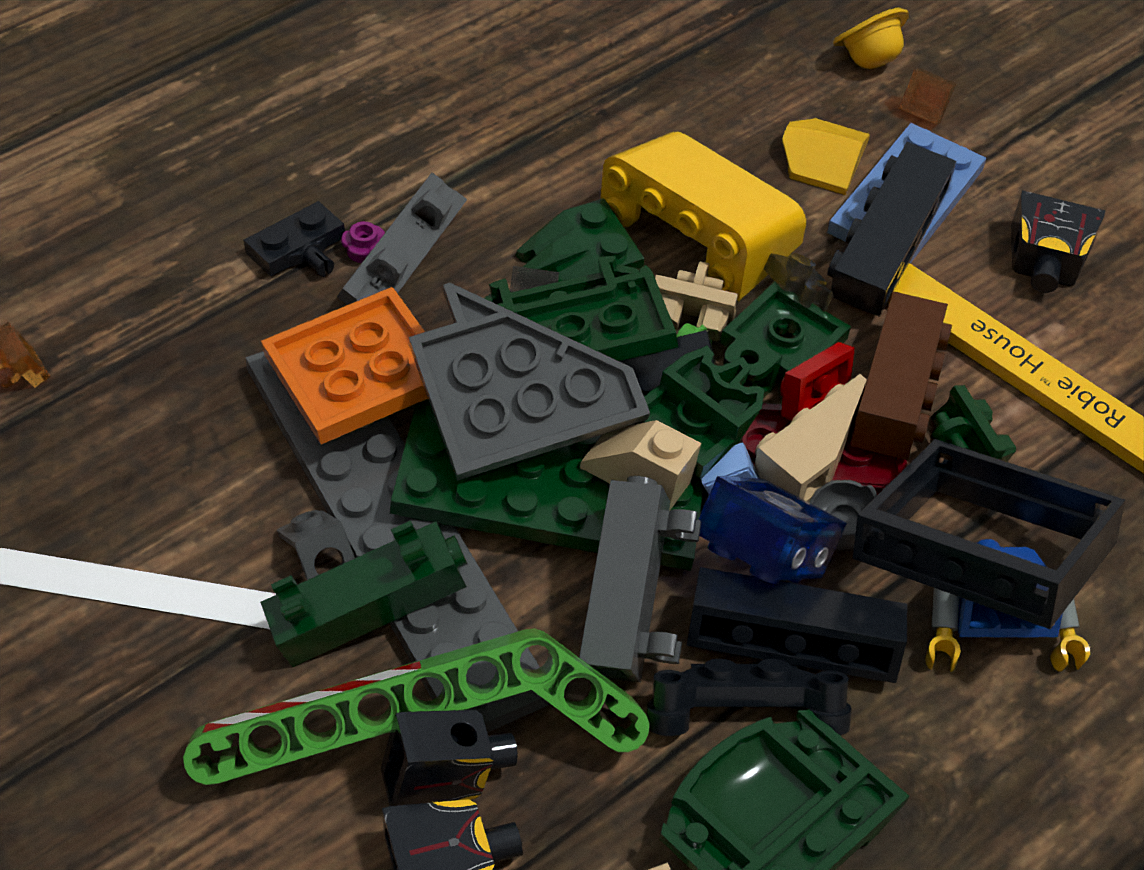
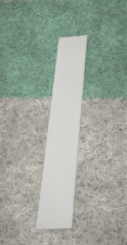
M0 548V584L270 629L260 602L276 595V593Z

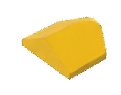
M817 118L789 122L784 132L782 143L789 166L788 174L790 179L846 195L869 141L870 134Z

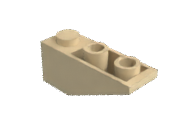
M861 374L844 386L842 384L834 386L827 393L823 401L812 409H802L793 418L790 425L777 434L772 432L766 435L755 449L756 460L754 466L764 489L793 514H796L809 504L815 490L833 479L857 417L867 379Z

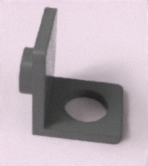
M312 510L294 517L291 523L277 529L279 537L295 548L307 580L319 575L315 570L314 561L317 554L325 548H336L342 556V564L355 559L342 522L323 510Z

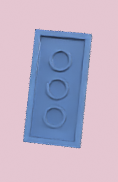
M913 123L909 124L831 218L827 231L828 234L846 241L848 231L855 218L863 220L867 213L864 212V206L871 189L874 186L881 188L884 183L881 178L890 156L898 157L906 142L956 160L950 189L914 253L910 264L983 171L986 157Z

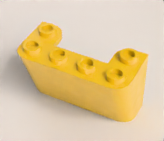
M681 132L668 133L610 156L603 164L600 199L604 198L622 226L629 227L639 219L642 206L646 211L674 226L684 235L708 248L706 263H709L708 277L724 280L722 290L737 293V301H740L803 242L806 217L797 202Z

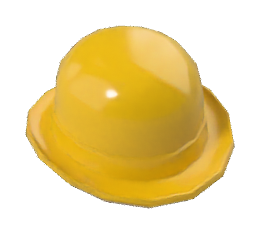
M898 7L879 13L835 37L833 45L845 46L854 63L861 68L874 69L894 61L902 52L904 42L901 27L909 19L908 10Z

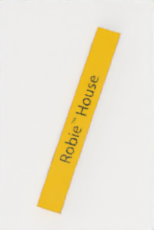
M910 263L908 264L894 292L948 304L943 322L952 324L948 340L949 344L1144 474V417L920 269Z

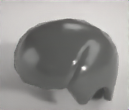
M831 480L815 490L806 508L809 528L815 538L835 551H853L858 514L877 496L875 488L872 485H861L853 480Z

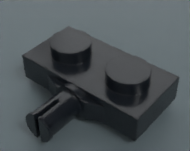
M317 201L244 239L245 252L271 277L291 266L303 263L309 264L318 275L324 277L326 272L329 275L333 271L334 262L322 252L328 246L341 240L345 232V226L340 219Z

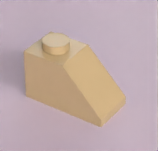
M657 420L635 424L602 434L581 461L580 468L609 484L611 480L627 482V478L630 476L651 478L657 481L658 485L663 486L670 500V511L691 483L701 443Z

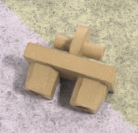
M700 261L696 274L679 270L677 279L656 274V282L675 330H678L682 313L697 316L699 318L696 327L706 326L710 339L719 341L722 330L735 318L738 294L722 290L724 280L708 277L709 263Z

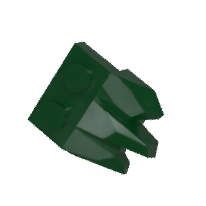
M602 198L563 210L529 238L515 253V256L521 262H528L518 270L515 281L524 288L529 289L600 273L598 258L605 256H616L617 265L641 269L644 266V257L606 200Z
M708 346L683 355L662 372L660 384L644 396L650 411L649 419L640 422L645 423L657 420L700 442L701 447L693 472L699 479L706 475L734 445L739 444L762 409L765 390L759 386H743L751 370L744 357L722 366L714 365L712 363L714 353Z

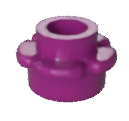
M358 222L350 227V231L343 233L341 242L343 247L346 248L349 258L355 262L362 263L385 232L381 227L370 222Z

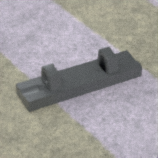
M431 173L342 288L337 298L349 305L390 287H393L398 294L467 199L456 190L448 187L434 173Z

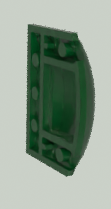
M810 709L799 710L796 714L798 721L773 724L772 717L762 719L728 736L703 756L690 770L673 796L667 824L663 822L659 840L691 870H836L861 846L864 845L866 847L904 806L909 795L829 725L819 720Z

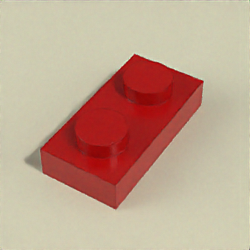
M837 342L786 372L780 388L781 395L783 396L781 416L793 420L802 409H812L823 401L827 393L838 384L844 386L848 383L852 376L855 347Z

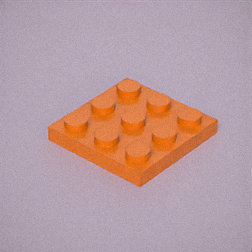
M393 287L261 341L265 357L321 445L428 399L409 346V337L424 333L425 331Z

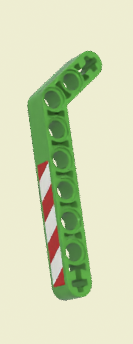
M534 628L514 632L206 723L198 727L191 735L183 760L184 768L193 780L205 785L218 784L391 732L395 714L399 712L466 710L529 690L537 693L602 743L618 752H630L638 749L645 742L649 734V721L642 708L629 694L547 633ZM532 645L546 647L548 649V658L542 667L530 670L520 665L521 654L526 648ZM478 661L491 662L496 666L493 679L485 685H475L466 679L468 669ZM424 677L436 678L443 684L440 695L431 701L420 700L412 692L415 683ZM586 678L591 681V690L586 698L578 702L569 701L564 698V690L571 680ZM369 693H379L384 695L390 704L385 713L380 716L371 717L361 712L358 707L359 701ZM604 702L619 717L625 718L628 716L632 722L627 729L621 726L614 728L606 714L600 711ZM323 709L329 711L334 716L336 722L330 730L318 733L307 727L304 718L313 710ZM268 725L274 727L279 732L281 741L272 748L264 749L253 743L250 733L259 726ZM234 733L239 734V749L242 757L238 756V746L232 747ZM204 743H210L214 751L223 750L218 763H212L209 756L199 757Z

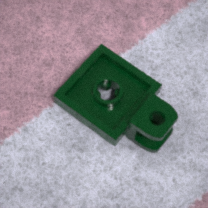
M774 281L722 330L720 343L727 347L723 364L725 365L744 357L751 368L745 382L750 386H759L765 389L764 399L775 388L777 378L782 381L785 373L837 342L844 343L848 339L851 326ZM789 332L793 334V338H783L778 334L784 335Z

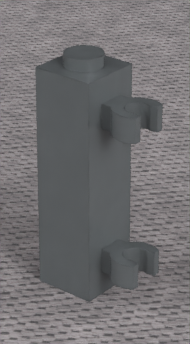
M630 476L627 478V482L610 481L579 658L608 679L640 683L645 659L668 664H679L682 642L677 641L678 636L676 634L666 632L649 633L665 537H670L685 542H698L701 528V520H696V511L685 509L669 511L670 500L663 486L658 485L657 481L643 476Z

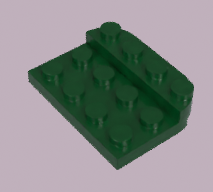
M616 256L598 258L600 273L511 293L506 278L489 284L491 294L484 297L486 300L617 361L643 355H653L661 351L678 348L676 330L651 269L647 265L641 269L617 265Z

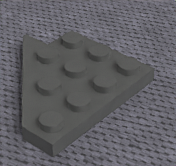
M452 283L443 285V294L454 323L409 337V346L457 481L649 419L650 411L632 367Z

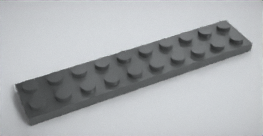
M264 352L245 357L248 373L328 514L342 522L355 558L396 540L391 529L411 520L415 529L418 530L433 523L431 521L389 514L391 498L405 444L388 416L321 445L265 357ZM437 523L445 539L455 535L468 564L459 568L467 587L389 623L411 663L518 632L457 529L452 525ZM526 648L521 654L520 665L530 670L540 668L529 648ZM478 661L470 666L466 679L475 685H485L493 679L496 666L491 662ZM433 677L421 679L432 700L437 698L443 689L442 682ZM529 690L466 710H477L483 715L488 733L550 705V703L534 691Z

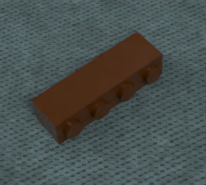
M893 291L858 410L851 442L852 447L908 460L913 441L923 443L930 415L920 412L921 410L931 412L938 384L928 380L938 381L945 353L936 352V350L946 352L952 324L943 322L948 304Z

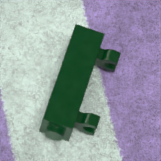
M410 520L391 529L396 540L298 585L292 575L271 584L276 595L260 603L277 648L290 665L295 667L466 588L467 586L459 568L468 563L455 535L445 539L436 521L416 530Z

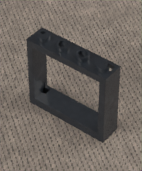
M934 439L858 514L852 559L1051 629L1116 545L1125 499ZM940 453L953 456L952 461L944 459L939 463ZM936 492L1080 539V541L1058 569L1053 570L909 519ZM1104 505L1107 506V508L1105 510H1101L1100 506ZM1037 584L1048 587L1049 589L1047 591H1044L1036 587Z

